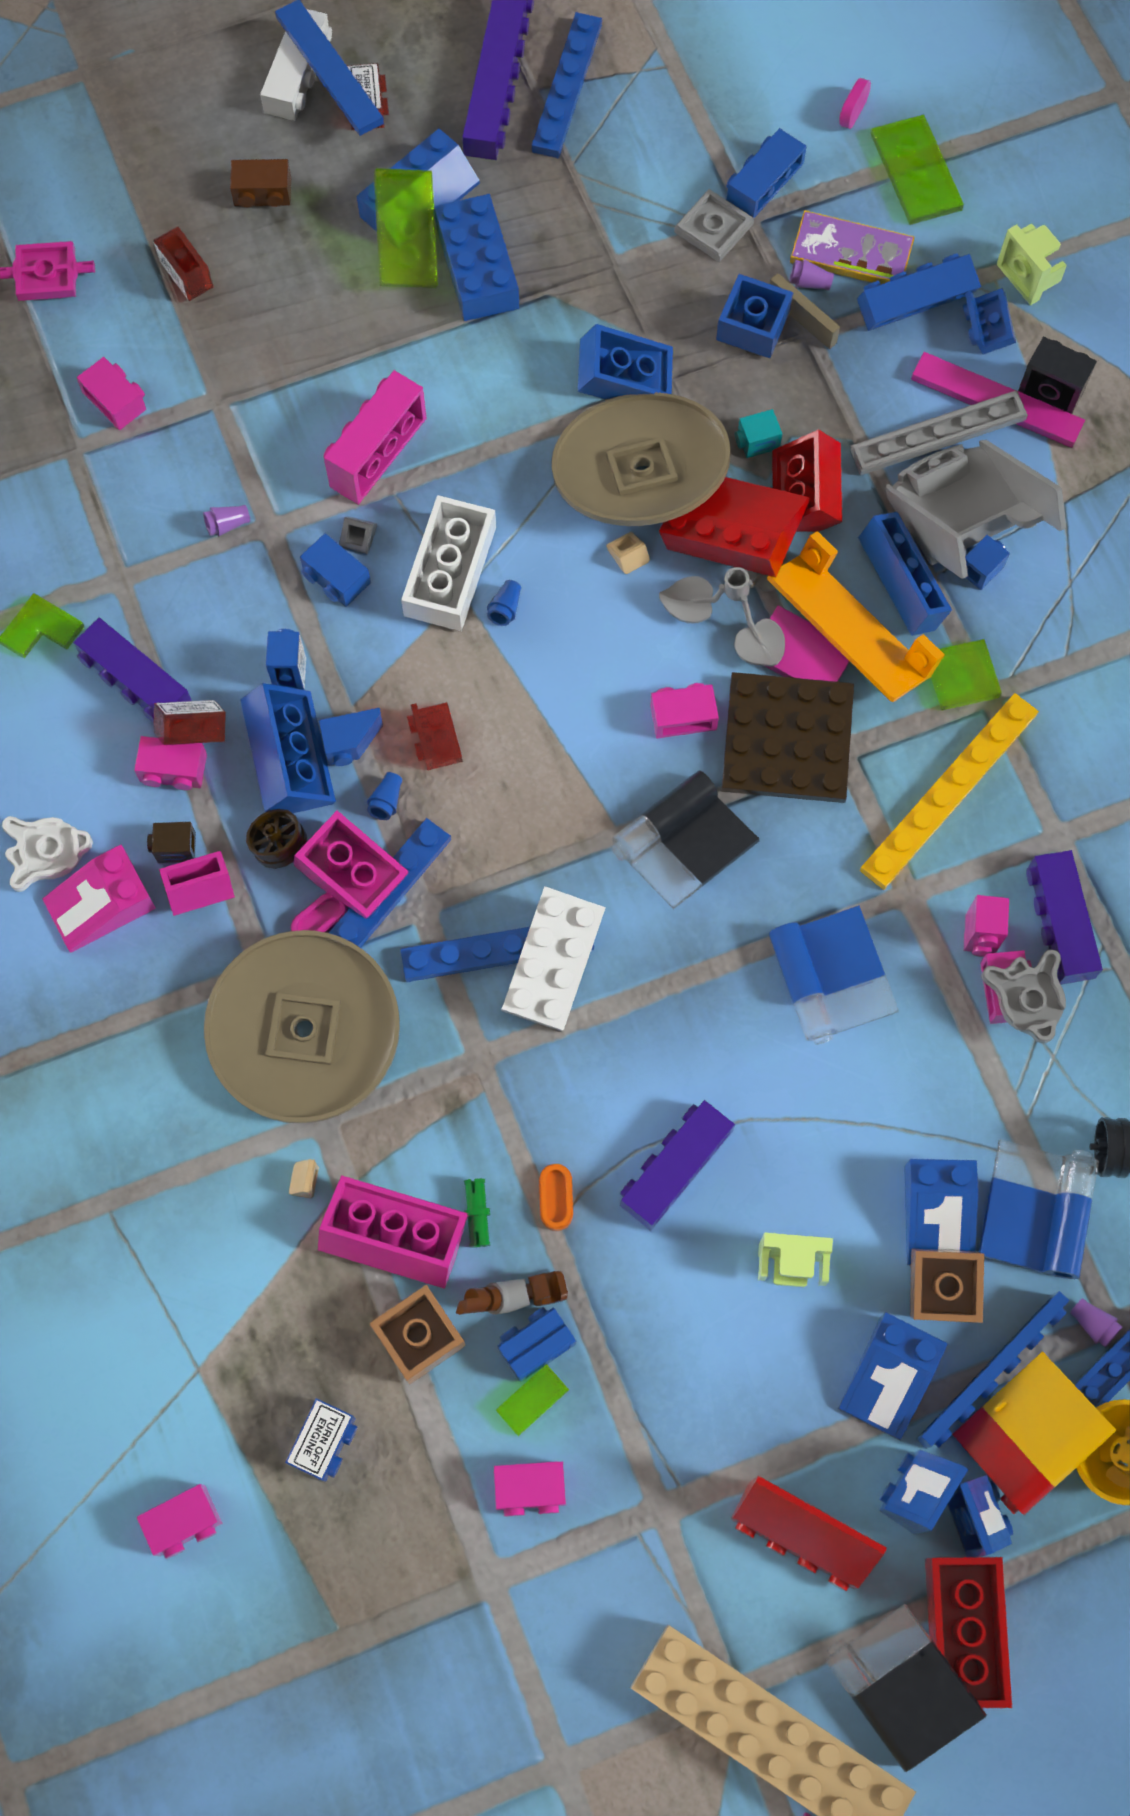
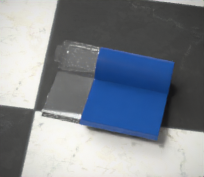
M859 905L801 926L798 923H788L769 932L768 935L807 1041H814L815 1045L823 1044L832 1040V1035L899 1012Z
M1000 1139L997 1146L979 1252L984 1253L986 1258L1065 1279H1079L1099 1164L1098 1160L1093 1158L1091 1152L1084 1150H1073V1154L1060 1156Z

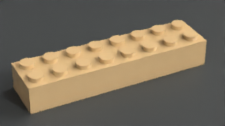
M670 1625L666 1626L630 1686L632 1690L817 1816H903L916 1791Z

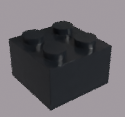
M1043 336L1027 365L1018 391L1073 414L1086 389L1097 360L1090 358L1085 353L1072 350L1062 345L1059 341L1050 340Z

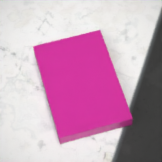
M778 605L770 619L775 621L784 633L785 651L777 665L765 667L783 677L838 682L850 661L812 623Z

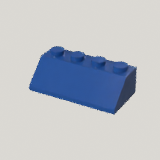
M439 128L357 195L359 217L399 251L435 221L434 206L461 200L480 184V180L460 146Z
M262 683L241 698V706L264 811L285 809L291 813H298L334 804L336 802L311 691Z

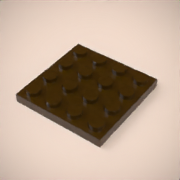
M732 672L721 792L845 803L847 798L854 683Z

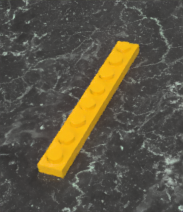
M1014 693L861 866L860 872L881 889L885 890L1034 720L1039 711Z

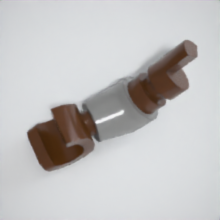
M553 1271L528 1277L529 1283H526L525 1279L489 1283L483 1288H469L464 1295V1300L458 1303L455 1313L459 1315L485 1311L495 1315L510 1313L529 1306L532 1299L535 1306L562 1302L568 1297L565 1278L562 1271Z

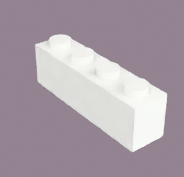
M307 9L330 42L332 28L328 25L327 14ZM286 31L260 97L264 114L296 121L299 111H303L305 107L307 90L313 87L315 72Z

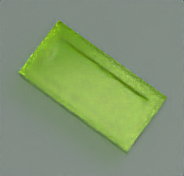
M546 1364L499 1406L496 1412L519 1437L560 1400L569 1389Z

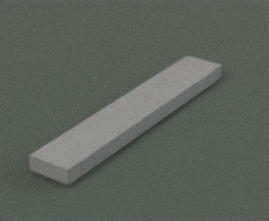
M1016 390L851 445L850 451L861 476L1025 421L1028 415Z

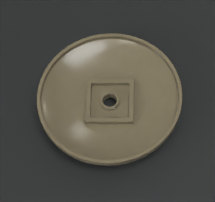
M656 392L654 394L623 395L589 408L565 428L556 442L553 451L552 473L555 485L562 498L584 516L612 525H652L687 514L703 504L716 492L724 481L729 469L731 457L730 442L720 420L706 407L693 400L678 395ZM640 466L647 467L645 470H637L636 468Z
M310 930L279 933L256 942L240 953L218 978L209 997L204 1020V1040L208 1058L216 1076L225 1089L239 1103L263 1117L275 1121L298 1124L314 1123L339 1116L365 1100L386 1076L396 1054L400 1033V1015L397 1000L387 976L377 962L363 949L342 937ZM301 1021H309L313 1025V1030L307 1037H299L295 1033V1028Z

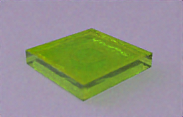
M985 639L939 649L945 656L932 674L931 679L941 711L1001 697V688Z

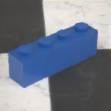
M956 253L942 260L943 263L933 266L932 262L918 267L916 273L907 275L906 272H901L890 277V282L880 284V281H875L864 286V291L856 299L867 330L870 331L965 298V293L968 291L974 294L981 288V284L970 254L960 257Z
M892 512L873 516L858 537L860 543L911 636L935 631L952 611L948 601L899 513Z

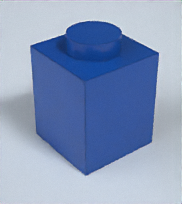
M986 535L965 556L968 576L965 578L982 590L1005 567L1010 553L1000 541L993 540L989 535Z

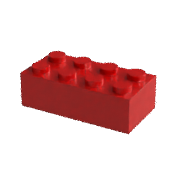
M925 1558L929 1641L935 1643L982 1708H1012L1003 1558Z

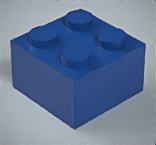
M738 274L718 320L716 340L770 359L789 316L793 292Z

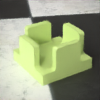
M1032 223L1022 229L1015 225L1007 230L996 264L1030 306L1040 300L1045 290L1062 280L1067 267L1064 261L1052 267L1045 259L1048 255L1059 250L1061 243L1045 225L1035 229Z
M764 1233L758 1248V1280H766L768 1277L769 1258H773V1283L775 1285L805 1287L808 1278L814 1276L815 1262H819L818 1285L826 1286L829 1282L830 1254L832 1253L833 1238Z

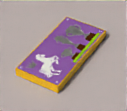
M804 210L790 263L794 264L795 260L802 261L805 259L834 274L871 283L880 281V284L890 282V277L906 271L915 236Z

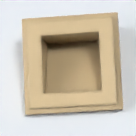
M632 532L606 545L608 551L625 574L640 568L650 561L645 543Z
M308 1159L294 1164L289 1188L290 1195L305 1198L314 1197L319 1171L315 1160Z

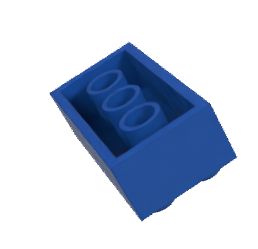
M490 194L434 206L436 229L464 322L519 309L518 284Z

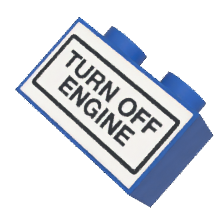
M291 629L268 631L266 668L272 685L305 689L306 656L299 632H294Z
M316 1398L285 1463L324 1482L327 1481L329 1476L334 1478L343 1458L338 1457L344 1444L348 1446L351 1444L358 1429V1426L354 1425L356 1418Z

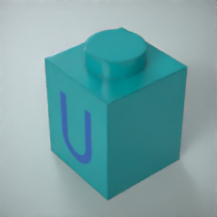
M771 409L739 418L738 431H735V440L738 448H743L746 458L771 452L781 446L783 433L774 410Z

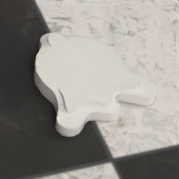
M9 816L2 823L5 833L17 841L16 846L7 849L5 852V857L15 867L10 878V885L16 892L26 890L36 881L56 879L67 875L77 866L82 856L93 845V840L88 832L78 830L70 824L63 822L60 818H42L34 822H25Z

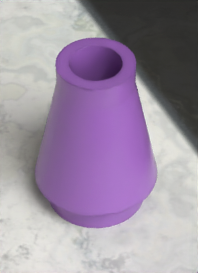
M805 259L802 261L795 260L789 283L795 284V288L830 290L834 273L828 272Z
M246 505L210 507V511L203 513L205 525L210 536L217 534L219 537L250 522Z
M1083 1298L1070 1312L1095 1344L1100 1343L1105 1348L1123 1328L1117 1323L1118 1318L1095 1307Z

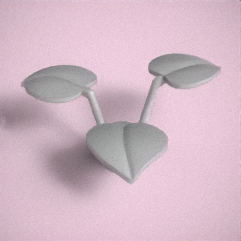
M786 554V556H785V558H784V561H783L782 565H784V564H786L787 562H789V561H788V558H787V554ZM734 567L726 572L724 577L725 584L719 585V590L715 596H713L711 584L698 576L683 578L659 593L661 603L673 617L682 622L692 624L709 619L712 615L711 603H716L722 594L726 593L729 599L742 602L749 626L748 628L741 629L735 637L734 646L738 656L750 664L772 667L777 665L784 655L785 637L781 627L775 621L767 618L758 621L754 625L748 605L747 596L750 588H754L757 585L763 591L777 590L767 580V575L748 571L741 567Z

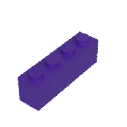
M100 617L73 642L78 651L76 656L79 661L89 669L92 666L100 672L98 674L99 677L110 687L115 684L122 690L120 692L121 695L131 705L138 703L144 708L142 712L154 724L159 721L168 728L181 715L165 714L156 703L192 702L189 692L185 687Z
M1069 850L1035 856L1026 869V876L1029 886L1034 887L1036 895L1034 897V909L1036 915L1041 916L1043 923L1041 928L1042 941L1045 946L1049 947V950H1055L1061 956L1057 970L1058 981L1062 985L1096 979L1103 971L1073 852Z
M706 1100L699 1107L693 1104L682 1117V1120L685 1121L684 1125L678 1132L673 1128L661 1143L665 1148L658 1156L652 1153L640 1168L644 1171L637 1181L630 1179L620 1192V1195L623 1196L620 1206L650 1231L734 1130L735 1124Z

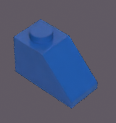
M380 708L319 720L328 765L346 766L354 760L360 759L383 726Z

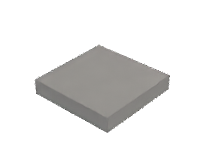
M708 189L676 224L674 233L720 262L753 226L754 218Z

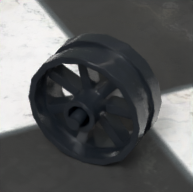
M1101 1117L1096 1126L1094 1143H1090L1089 1146L1090 1150H1094L1097 1173L1100 1177L1116 1176L1117 1178H1126L1130 1173V1121L1127 1118L1111 1119L1110 1117Z

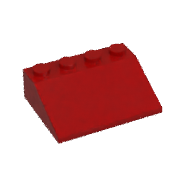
M725 477L720 487L708 500L685 515L663 522L659 533L667 550L733 567H741L748 571L776 578L810 499L806 496Z
M760 1476L749 1482L731 1517V1520L737 1522L735 1529L750 1538H754L755 1534L760 1535L768 1540L766 1547L782 1556H785L787 1551L799 1558L797 1562L799 1566L814 1574L820 1569L830 1575L828 1582L846 1592L849 1586L853 1589H858L887 1550V1547Z

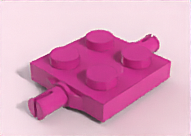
M73 241L15 245V259L12 267H0V279L14 278L18 301L76 297L78 274L95 273L94 260L76 261Z

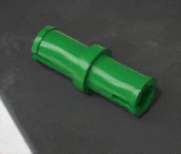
M485 1179L464 1180L467 1210H464V1212L468 1213L469 1248L490 1246L487 1216L491 1215L490 1208L486 1206Z

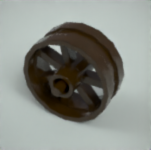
M285 809L269 810L261 814L251 823L246 834L248 848L255 855L257 861L264 867L273 869L286 867L293 863L294 855L307 842V834L304 827L293 813ZM266 847L264 853L258 852L260 849Z

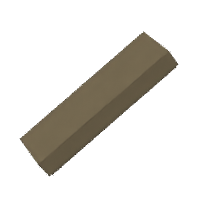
M777 273L770 279L771 285L793 292L789 315L828 349L837 344L840 326L780 274Z

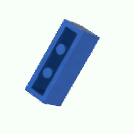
M779 128L772 137H766L760 150L755 155L751 154L747 158L741 171L738 174L734 173L729 178L726 185L728 189L727 201L755 218L804 164L807 146Z

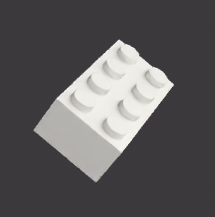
M437 495L401 599L404 617L462 632L496 530L495 510Z
M544 886L501 1011L562 1032L565 1028L606 907Z

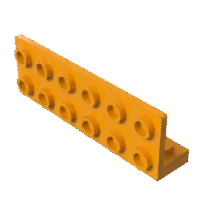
M817 531L809 536L799 556L782 565L776 578L768 576L767 580L889 701L895 702L929 679L945 654L924 634L915 639L909 650L828 572L838 550Z

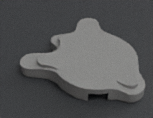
M1055 950L1045 951L1034 968L1030 967L1024 958L1018 957L1006 969L988 966L981 974L983 982L990 986L997 994L999 1007L1004 1019L1016 1030L1030 1035L1039 1043H1047L1053 1039L1056 1025L1066 1007L1064 990L1057 978L1061 956Z

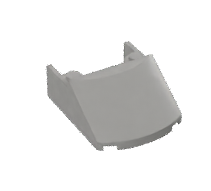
M980 440L979 447L964 449L961 444L927 456L898 474V481L893 486L888 484L885 487L887 499L895 511L899 513L906 528L931 566L939 562L961 579L968 576L965 559L966 549L979 543L986 535L992 537L1014 525L1021 528H1032L1043 520L1059 531L1066 529L1062 488L988 440Z

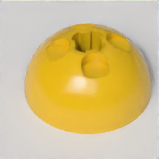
M1120 1399L1109 1401L1096 1407L1117 1431L1076 1469L1086 1486L1096 1495L1115 1504L1130 1505V1400Z

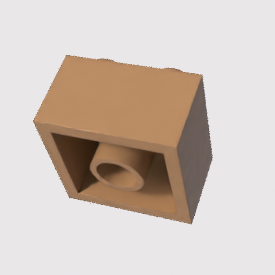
M911 1249L910 1317L914 1320L983 1323L984 1253Z
M427 1284L369 1323L409 1385L466 1346L464 1340Z

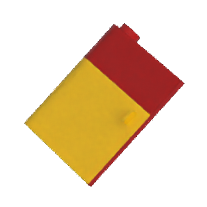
M1042 1351L952 1435L1004 1493L1000 1497L1004 1505L1014 1515L1018 1511L1025 1515L1117 1430Z

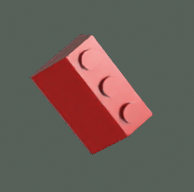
M818 429L772 450L773 489L806 496L810 499L796 532H820L842 523L841 443Z

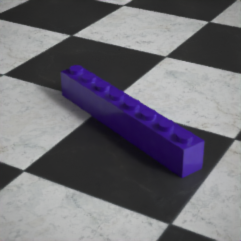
M492 0L462 137L463 153L465 156L497 160L499 149H504L506 133L503 131V127L508 126L510 121V108H508V104L514 102L515 86L513 85V80L519 79L520 63H517L518 57L523 58L525 40H522L523 35H528L530 19L527 18V14L533 12L534 0Z

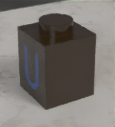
M191 822L153 823L152 834L147 836L148 852L153 854L157 863L184 862L195 858L196 832Z

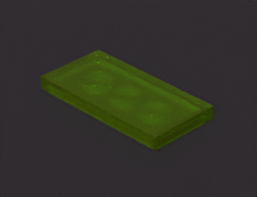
M925 115L872 128L871 137L909 225L963 210L964 203Z
M375 168L374 187L380 286L436 288L438 286L432 171Z

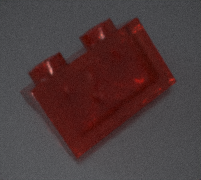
M417 703L410 704L412 715L407 716L411 734L417 733L419 742L414 743L418 761H425L427 771L463 762L448 703L418 709Z

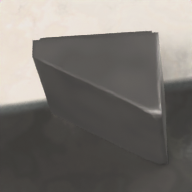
M345 517L339 545L342 548L368 554L376 532L377 523L354 517Z

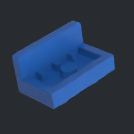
M1003 288L974 298L971 291L966 292L967 303L963 304V311L967 321L971 320L972 328L968 329V334L972 346L977 345L981 353L986 354L1015 344V334Z

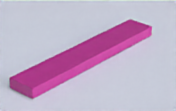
M923 352L911 377V380L969 405L1016 391L926 352ZM1018 391L1028 416L1025 421L1016 423V425L1073 448L1085 419Z

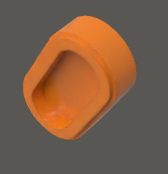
M550 1164L542 1170L539 1177L540 1218L543 1225L549 1230L561 1231L566 1229L573 1219L572 1175L565 1166Z

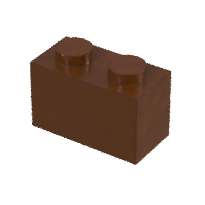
M288 159L231 160L230 190L234 206H291V172Z

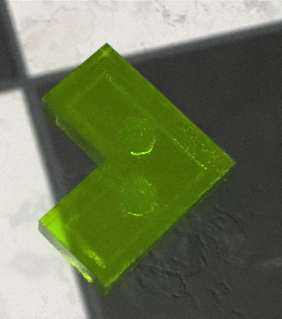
M33 593L1 634L0 644L25 659L42 635L67 650L85 626L82 621Z

